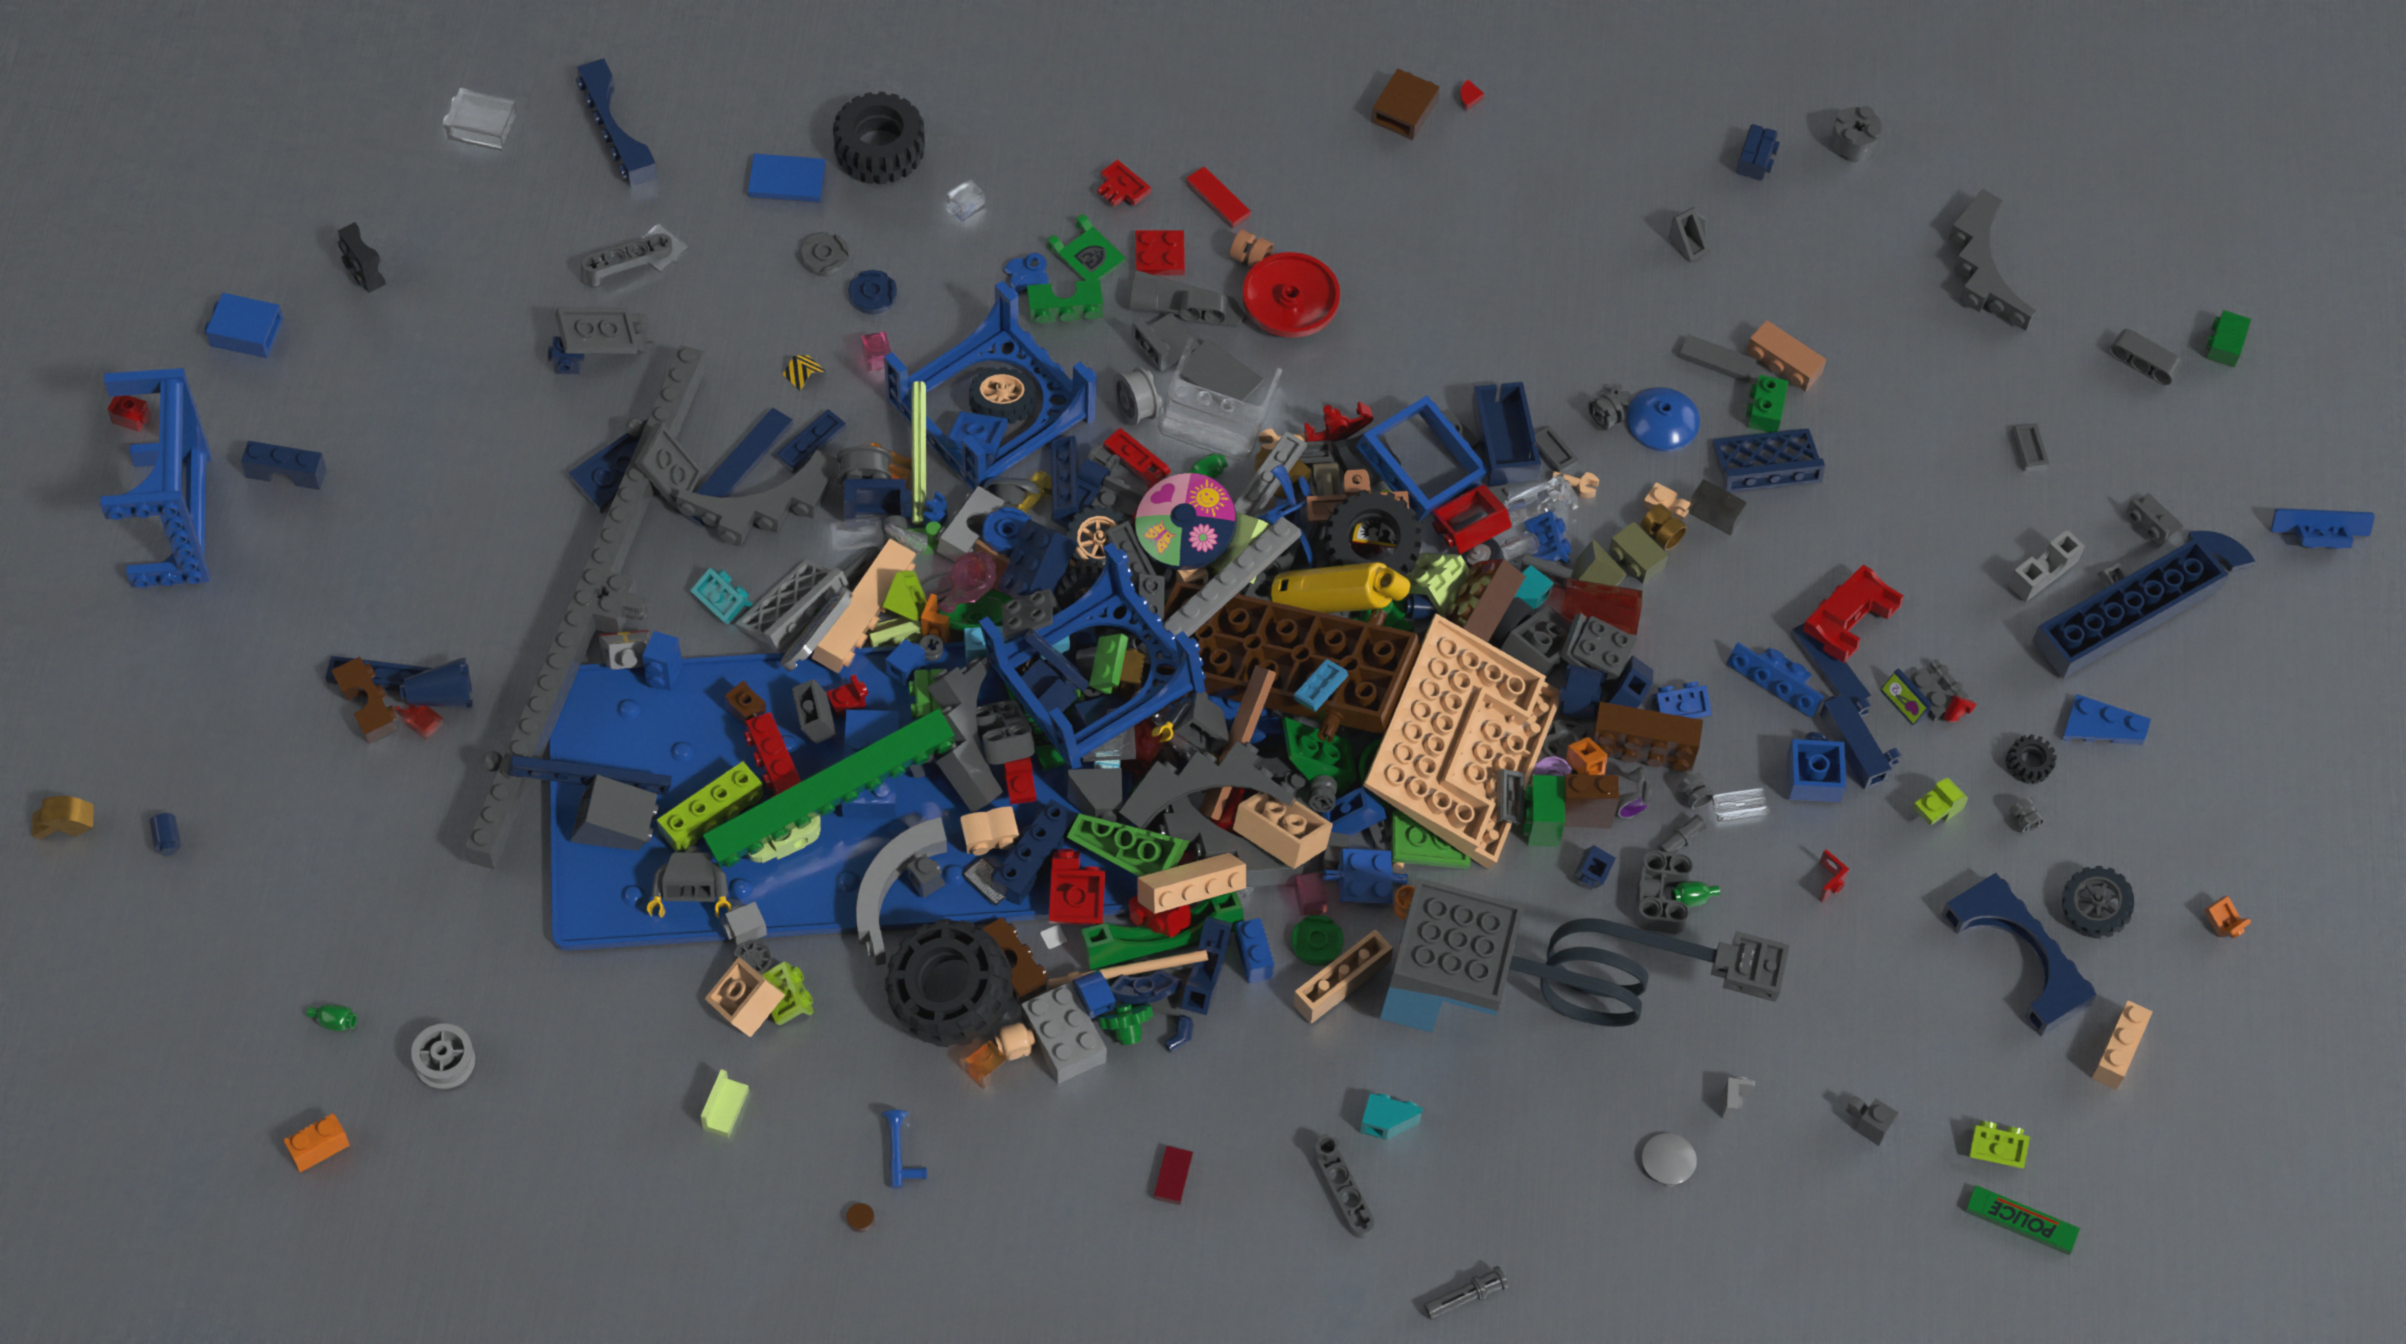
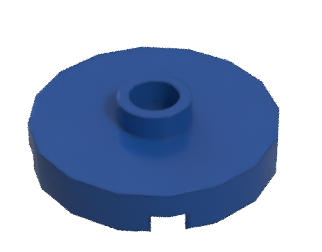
M1003 507L993 514L991 512L987 515L983 522L982 531L986 545L992 551L1011 555L1021 536V531L1029 519L1027 514L1014 507Z

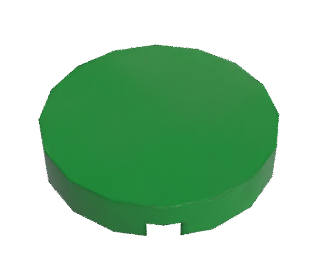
M1310 915L1303 918L1302 921L1294 926L1290 939L1291 948L1295 956L1303 963L1315 967L1326 966L1335 961L1340 956L1344 945L1343 931L1340 926L1338 927L1331 918L1322 915Z

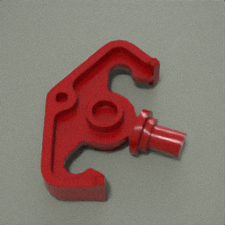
M1360 401L1357 403L1358 408L1356 412L1357 415L1361 416L1349 419L1347 416L1342 415L1340 410L1332 408L1331 405H1326L1323 408L1326 429L1322 432L1314 433L1315 428L1309 426L1308 422L1304 423L1306 442L1329 440L1334 442L1351 437L1374 420L1371 408Z

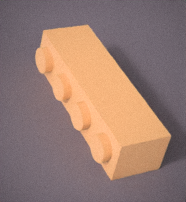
M1225 853L1138 877V902L1155 914L1246 888V863L1230 853Z
M1376 929L1298 988L1294 993L1293 1006L1312 1024L1391 963L1393 947Z

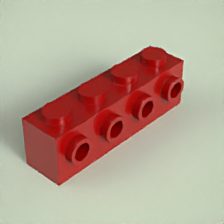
M771 712L746 720L747 731L744 732V737L749 747L752 746L755 751L753 757L757 767H762L764 772L762 777L767 790L771 789L773 795L776 796L801 782Z

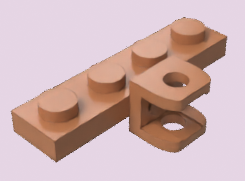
M1365 469L1347 470L1343 482V495L1307 496L1308 523H1327L1330 514H1333L1334 507L1338 503H1343L1345 497L1350 494L1355 497L1358 495V491L1366 490L1367 494H1370L1368 472ZM1408 491L1391 492L1395 494L1394 499L1399 501L1402 498L1408 503L1407 508L1409 509ZM1380 492V494L1387 496L1388 492Z

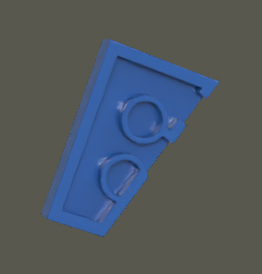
M2077 694L2062 740L2071 741L2072 738L2085 739V742L2110 740L2111 743L2143 745L2151 719Z

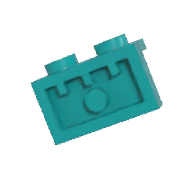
M710 567L690 591L724 623L729 624L744 605L751 607L753 603L747 598L750 594L740 585L735 587L730 582L733 578L722 569L718 572Z

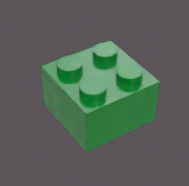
M1533 775L1531 785H1526L1524 797L1526 820L1523 823V836H1528V846L1559 847L1565 826L1564 776Z

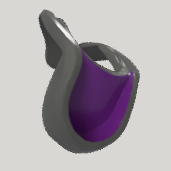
M1638 767L1628 773L1630 779L1638 781L1637 791L1619 796L1615 814L1620 818L1628 819L1643 813L1650 805L1652 796L1651 786L1644 777L1643 767ZM1643 785H1645L1646 792L1644 800L1642 801V787Z

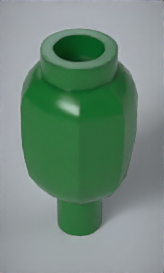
M1211 453L1195 461L1191 470L1186 473H1198L1215 478L1223 473L1224 468L1228 467V464L1222 453L1218 455Z
M1700 881L1681 882L1677 885V888L1671 889V900L1683 902L1688 908L1704 905L1710 897L1720 896V887L1718 885L1708 887Z
M326 1004L320 1008L308 1007L306 1013L307 1017L317 1019L321 1027L342 1032L347 1029H354L357 1023L356 1013H352L349 1007L337 1004Z

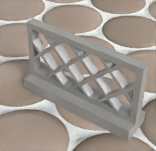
M805 559L742 616L735 625L737 629L769 644L774 652L780 654L798 638L814 618L813 615L816 609L822 608L840 589L846 587L850 590L851 588L842 570L836 567L833 570H829ZM808 569L813 571L812 574L801 576ZM812 582V586L800 588L801 584ZM795 586V590L784 592L787 588ZM794 598V602L783 604L784 600ZM777 602V606L766 609L769 604ZM776 614L775 619L765 621V617ZM759 619V623L747 625L752 620Z

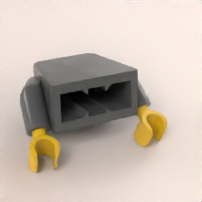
M696 846L687 847L685 853L675 852L671 854L669 862L664 863L654 874L651 896H654V898L647 905V910L651 917L652 910L655 907H660V918L665 915V908L661 903L662 897L664 901L715 902V898L718 897V903L715 906L717 918H719V908L725 907L728 909V912L731 910V904L726 901V896H728L726 874L717 863L711 862L709 853H701L700 849Z

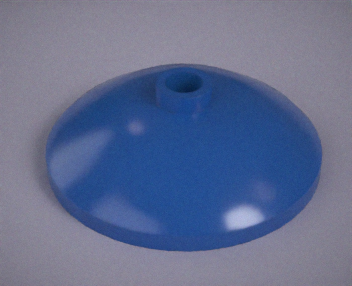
M1656 387L1644 390L1632 399L1627 409L1626 423L1631 435L1643 446L1656 451L1670 452L1682 449L1694 440L1700 427V415L1694 402L1685 394L1671 388Z

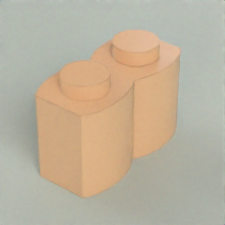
M1000 807L987 812H976L960 817L967 854L983 855L993 848L1008 850L1012 845L1019 843V833L1012 807Z

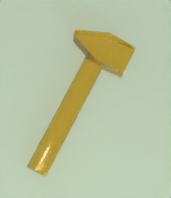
M1041 470L1031 478V481L1037 485L1039 494L1031 493L1017 508L1025 513L1045 493L1052 495V477Z

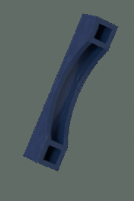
M602 58L578 66L579 77L575 78L580 91L584 90L586 94L584 99L589 109L593 108V118L596 125H601L603 129L601 134L604 142L611 145L610 153L613 160H618L620 164L618 168L622 179L627 178L630 187L658 178L656 162L648 146L628 136L611 116L609 109L615 88L613 75L605 59Z

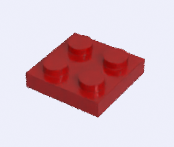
M1136 230V271L1151 275H1185L1184 230Z

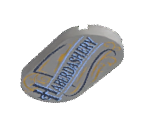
M844 587L837 591L822 606L783 656L780 665L787 671L794 670L798 666L795 663L797 660L803 661L813 652L851 603L853 593Z

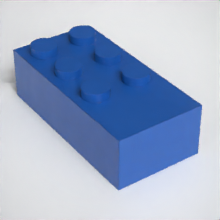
M846 710L844 759L899 730V711ZM892 777L883 780V784L873 791H868L867 789L859 793V797L851 803L845 804L842 802L843 818L896 819L897 778L892 779Z

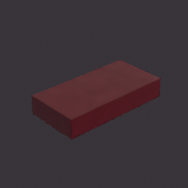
M1166 1146L1154 1192L1155 1200L1181 1205L1193 1157L1192 1151Z

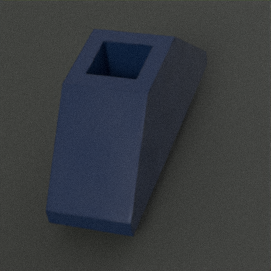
M1632 655L1605 703L1638 708L1653 684V669Z

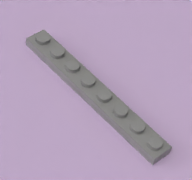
M1281 517L1163 623V628L1166 631L1170 630L1174 636L1184 631L1190 637L1301 536L1300 529L1284 517ZM1142 642L1137 646L1138 651L1151 661L1149 652ZM1161 653L1156 656L1160 660L1165 659Z

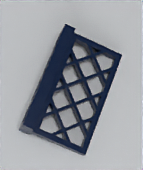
M1809 428L1713 439L1712 445L1724 478L1723 487L1725 493L1821 483L1823 480L1825 463L1823 458H1819ZM1795 438H1805L1806 443L1802 446L1793 440ZM1770 441H1778L1783 445L1778 449L1768 443ZM1753 443L1759 447L1754 452L1745 447V445ZM1729 446L1735 450L1729 454L1721 450V447ZM1787 446L1798 451L1795 456L1784 452ZM1765 449L1774 455L1768 459L1760 455V453ZM1741 452L1750 458L1745 462L1737 458L1736 455ZM1804 454L1812 458V460L1802 461L1799 458ZM1780 457L1788 462L1776 463L1775 460ZM1757 460L1765 465L1753 466L1751 463ZM1731 462L1741 468L1728 469L1727 466Z

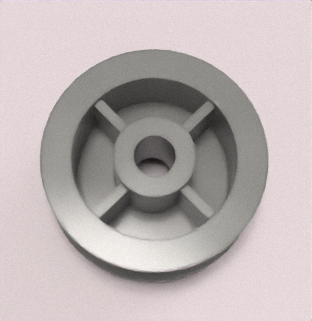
M1137 366L1131 373H1117L1114 375V397L1119 411L1126 422L1134 426L1139 423L1140 419L1146 417L1155 419L1159 414V408L1163 404L1160 395L1156 392L1151 371Z
M448 1023L435 1024L424 1029L413 1042L411 1049L412 1061L418 1077L426 1085L435 1089L454 1088L466 1081L473 1072L475 1053L468 1034L460 1027Z

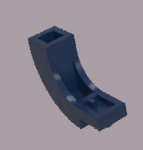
M1206 916L1198 951L1207 950L1208 960L1194 963L1185 987L1181 1009L1203 1015L1208 1014L1223 969L1232 928L1231 922Z

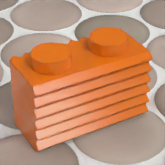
M330 1113V1116L320 1119L319 1122L315 1121L314 1125L310 1124L304 1130L300 1129L299 1133L295 1132L294 1136L290 1135L289 1138L284 1139L288 1153L300 1173L350 1146L346 1133L335 1114Z

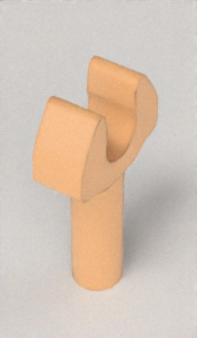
M1273 429L1264 430L1259 434L1258 441H1270L1272 443L1262 444L1261 450L1264 449L1270 454L1282 436H1278ZM1304 433L1292 434L1306 442Z
M1554 471L1552 481L1576 487L1581 498L1595 497L1596 490L1585 486L1598 487L1599 479L1592 473L1586 472L1584 476L1577 478Z

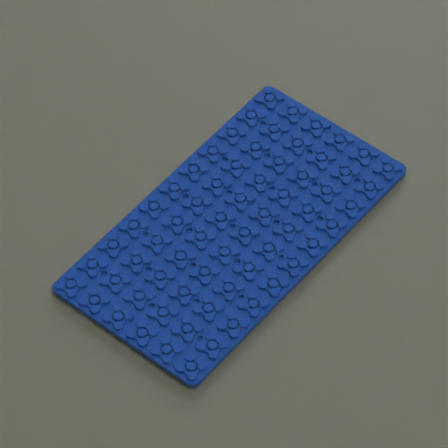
M1102 633L1096 634V646L1098 645L1099 637H1102ZM965 642L943 643V655L934 661L926 660L927 667L925 670L946 668L950 672L956 667L959 669L965 667ZM933 645L927 646V649L930 648L931 651L936 650V647L933 648ZM898 646L856 648L853 652L855 653L853 661L849 667L844 665L839 674L812 659L814 651L803 661L797 660L795 663L798 666L792 671H787L780 665L785 653L682 659L683 666L671 691L656 689L647 684L644 667L610 669L604 663L581 665L550 737V760L672 776L667 795H657L655 804L658 805V811L655 819L651 820L650 823L653 833L649 843H644L639 851L571 842L570 839L581 794L588 786L550 781L552 936L556 947L561 950L571 951L729 940L723 928V925L727 924L725 914L728 913V909L721 907L719 908V918L715 915L718 897L715 898V902L664 901L662 897L661 903L665 908V915L662 918L659 916L660 907H655L652 910V917L647 910L648 903L654 898V896H651L654 874L664 863L669 862L671 854L675 853V850L659 833L658 818L742 761L762 782L763 796L755 805L747 806L741 810L739 815L774 796L772 790H767L762 777L764 772L762 767L758 768L755 763L753 747H749L745 740L744 732L747 731V727L726 709L724 696L744 680L747 682L748 687L765 701L766 713L771 712L802 782L844 759L846 715L837 718L829 703L836 735L820 743H813L800 729L795 700L791 691L793 687L810 680H816L820 687L824 689V692H828L849 684L850 676L855 674L859 682H864L868 691V696H865L866 707L859 710L899 711L901 729L917 719H912L911 704L916 703L915 696L910 697L909 685L906 687L886 673V658ZM1037 655L1034 656V662L1039 658ZM993 667L987 672L981 683L977 707L1010 700L1005 691L1003 679ZM1086 696V701L1096 699V698H1098L1099 696H1096V697ZM1067 708L1062 712L1064 716L1066 714ZM1127 730L1124 732L1120 766L1122 772V807L1128 801V794L1133 789ZM980 740L982 751L985 757L983 740ZM1096 749L1080 758L1082 767L1078 769H1094ZM1035 753L1030 756L1036 801L1010 805L1008 790L1005 788L1002 764L988 763L994 778L1003 792L976 812H987L1000 807H1012L1019 833V841L1021 840L1020 837L1024 828L1027 825L1031 826L1039 808L1042 805L1046 806L1050 799L1077 814H1085L1067 799L1068 770H1071L1067 763L1043 772ZM924 763L923 767L926 776L915 779L912 771L906 770L904 774L897 778L896 819L843 818L841 803V805L835 806V810L824 817L820 815L821 832H819V837L813 843L806 845L805 848L779 860L775 857L764 863L753 862L746 854L740 857L741 860L736 865L729 868L724 866L721 869L727 877L728 896H726V901L731 904V909L738 905L745 906L756 902L767 930V935L761 938L857 932L856 906L858 893L865 873L874 858L891 840L902 832L935 818L941 817L947 840V852L928 858L932 861L935 860L942 871L940 877L945 882V886L922 898L908 879V869L905 870L891 885L883 900L879 916L880 930L918 928L926 923L928 925L936 924V921L941 919H951L952 921L959 922L964 920L973 924L993 923L1001 917L1006 922L1049 919L1052 862L1020 906L1007 898L995 906L961 873L982 856L995 868L999 864L1002 866L1006 860L1008 850L993 848L983 855L967 854L960 817L972 812L941 768ZM1122 815V821H1115L1117 823L1136 827V824H1134L1124 815ZM702 837L694 846L698 847L701 853H709L711 862L717 863L705 843L704 837ZM1068 838L1061 849L1080 851L1081 870H1084V867L1093 866L1099 867L1100 871H1105L1103 915L1130 914L1128 903L1131 898L1138 894L1137 878L1139 876Z

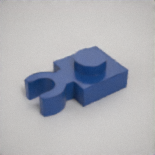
M936 491L934 499L932 501L927 500L925 503V507L928 510L923 514L924 528L930 522H938L942 526L948 518L945 496Z

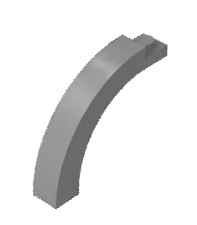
M941 817L915 825L891 840L874 858L861 882L856 906L859 944L866 943L868 957H874L876 966L886 964V952L879 926V916L883 900L895 880L908 869L909 863L924 854L931 857L947 852V840Z

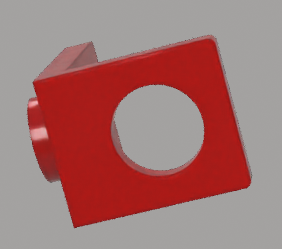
M1827 849L1823 851L1819 864L1834 877L1822 888L1819 900L1822 903L1832 893L1837 895L1843 889L1850 870ZM1828 860L1832 861L1836 865L1837 869L1833 868L1829 864Z

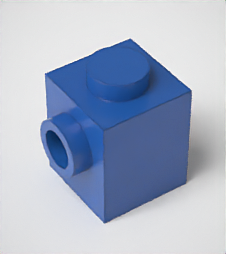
M907 639L886 658V673L906 687L909 685V681L914 679V672L916 670H925L927 667L924 649L919 644H913Z

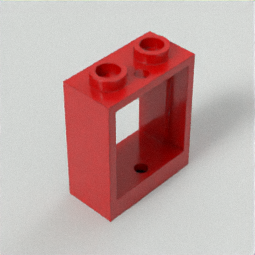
M1485 484L1432 511L1435 520L1432 522V526L1437 535L1442 534L1449 548L1453 547L1459 554L1512 528L1507 508ZM1483 510L1488 514V516L1457 532L1451 528Z

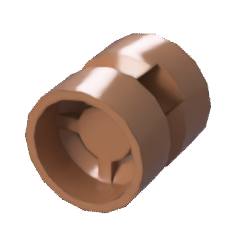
M1242 229L1233 241L1229 256L1240 263L1247 261L1248 266L1252 268L1257 262L1272 255L1274 243L1262 237L1256 239L1255 234Z

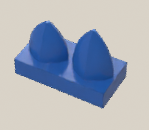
M1273 716L1258 719L1249 743L1254 747L1281 743L1284 729L1280 727V717Z

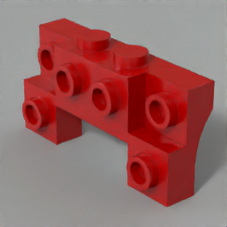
M1862 565L1845 583L1838 585L1827 600L1823 599L1820 602L1817 610L1805 621L1803 631L1824 643L1823 651L1845 663L1859 649L1861 638L1849 631L1870 610L1888 620L1902 606L1904 595L1886 585L1876 575L1874 570Z

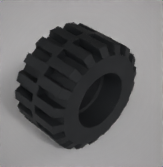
M1086 559V563H1081V560L1075 561V566L1071 564L1067 566L1066 572L1056 591V600L1062 611L1079 600L1074 596L1077 591L1082 588L1092 587L1104 568L1102 561L1097 560L1096 563H1092L1091 559ZM1120 606L1115 609L1114 613L1118 614ZM1107 610L1104 612L1105 615H1100L1099 617H1107Z

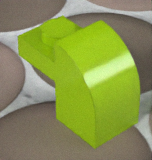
M1945 778L1936 783L1933 790L1916 801L1913 809L1932 826L1941 818L1946 822L1964 809L1968 797L1950 778Z

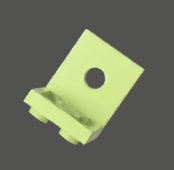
M1421 553L1412 572H1408L1406 576L1410 582L1408 594L1427 595L1439 615L1445 618L1446 610L1455 602L1459 588L1466 583L1470 576V570L1461 555Z

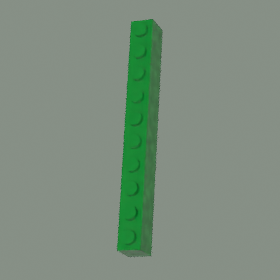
M938 708L703 834L704 841L720 868L724 866L726 868L732 867L740 862V857L748 853L753 855L764 849V844L772 840L778 842L788 836L787 832L796 827L797 829H802L812 822L811 819L821 815L824 817L835 810V806L842 802L848 804L859 797V793L867 789L868 791L877 789L883 784V780L889 777L894 779L906 772L905 769L913 764L919 766L925 763L933 753L938 751L940 754L949 750L953 746L952 743L955 742V735Z

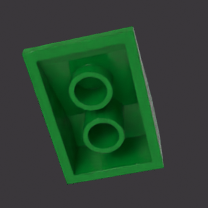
M1284 717L1282 723L1289 759L1310 782L1313 778L1320 775H1327L1335 779L1337 782L1335 796L1340 798L1357 779L1350 740L1334 735L1332 742H1327L1329 736H1327L1324 742L1317 736L1320 729Z

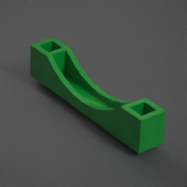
M1236 891L1205 899L1201 904L1190 910L1191 924L1183 930L1180 929V932L1172 938L1161 933H1155L1146 927H1123L1109 923L1081 929L1083 952L1090 970L1199 942L1206 916L1231 922L1232 928L1230 933L1235 932L1236 924L1244 921L1243 907Z

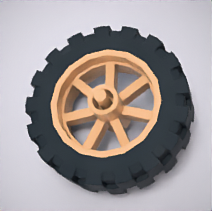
M1000 367V369L991 368L987 372L982 371L978 377L975 376L972 379V384L970 383L969 406H971V411L976 414L1006 418L1009 424H1014L1017 420L1023 421L1026 419V415H1031L1032 408L1035 407L1034 382L1032 379H1028V375L1019 373L1018 370L1013 368L1012 370H1007L1006 367Z
M1097 505L1091 509L1089 507L1084 508L1081 513H1077L1072 521H1070L1065 536L1078 541L1076 547H1079L1092 560V563H1096L1099 560L1102 561V566L1104 567L1106 562L1105 556L1100 557L1095 556L1097 550H1102L1104 553V544L1108 545L1110 542L1106 539V533L1100 531V525L1110 529L1127 520L1122 518L1123 515L1120 512L1112 511L1113 508L1107 506L1106 508H1101V506ZM1095 524V534L1086 529V527ZM1081 533H1084L1092 540L1081 542ZM1091 545L1093 548L1092 553H1088L1083 547ZM1074 550L1071 559L1073 561L1081 560V563H1084L1076 550Z

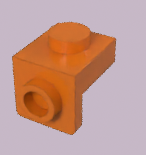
M2229 896L2221 897L2204 909L2218 937L2230 936L2235 938L2245 932L2244 928L2251 923L2249 918L2241 919Z

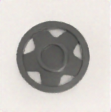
M1556 720L1551 723L1542 748L1547 757L1557 756L1566 761L1568 745L1580 741L1582 738L1589 737V734L1584 726L1574 721ZM1554 729L1555 734L1548 735V733ZM1549 748L1556 749V755H1554L1549 750Z

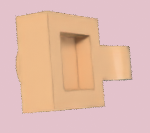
M1656 482L1644 499L1643 506L1652 509L1655 505L1662 503L1677 517L1684 519L1689 513L1687 509L1690 503L1685 499H1677L1678 493Z

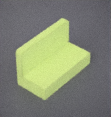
M901 616L878 623L873 631L868 630L866 635L868 636L867 639L870 647L899 646L905 639L911 643L920 642L922 640V626L920 621H914Z
M721 1069L701 1114V1121L704 1130L729 1138L748 1094L749 1086L728 1079L726 1070Z

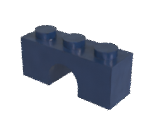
M254 441L247 442L241 459L246 478L271 482L273 473H282L289 476L294 481L295 486L320 490L327 470L321 452Z

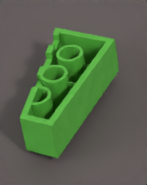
M1078 814L1067 838L1139 877L1177 867L1190 842L1189 840L1085 814Z

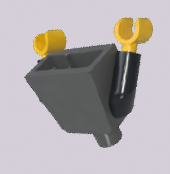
M1206 692L1201 694L1194 693L1190 697L1182 698L1166 717V724L1156 727L1152 731L1153 737L1163 733L1160 742H1165L1173 737L1172 727H1175L1176 733L1204 752H1209L1215 758L1221 756L1224 746L1229 743V732L1226 727L1224 712L1219 706L1208 699Z

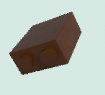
M1397 68L1372 108L1371 123L1414 140L1438 102L1440 86Z
M1566 774L1564 779V827L1611 828L1619 802V777L1612 775Z

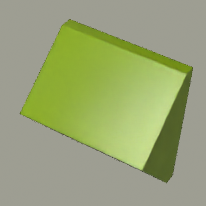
M899 571L895 574L882 607L914 621H921L927 600L915 571Z

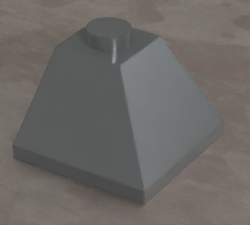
M1121 768L1068 770L1067 799L1086 815L1114 822L1122 821V814L1119 812L1122 809Z

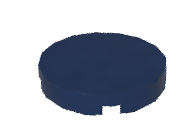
M868 270L859 273L858 277L851 280L848 295L850 303L855 309L862 313L873 315L883 313L894 305L897 298V287L893 278L888 277L887 273L878 270Z

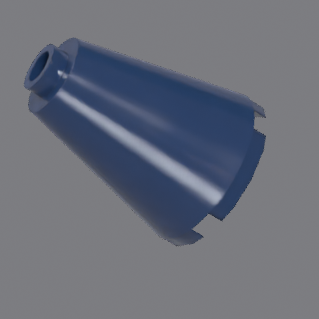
M466 657L405 678L404 684L400 685L401 699L407 700L408 705L473 709V699H470L469 695L472 692Z

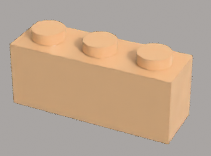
M2129 1000L2126 1002L2092 1079L2115 1090L2118 1089L2153 1011Z

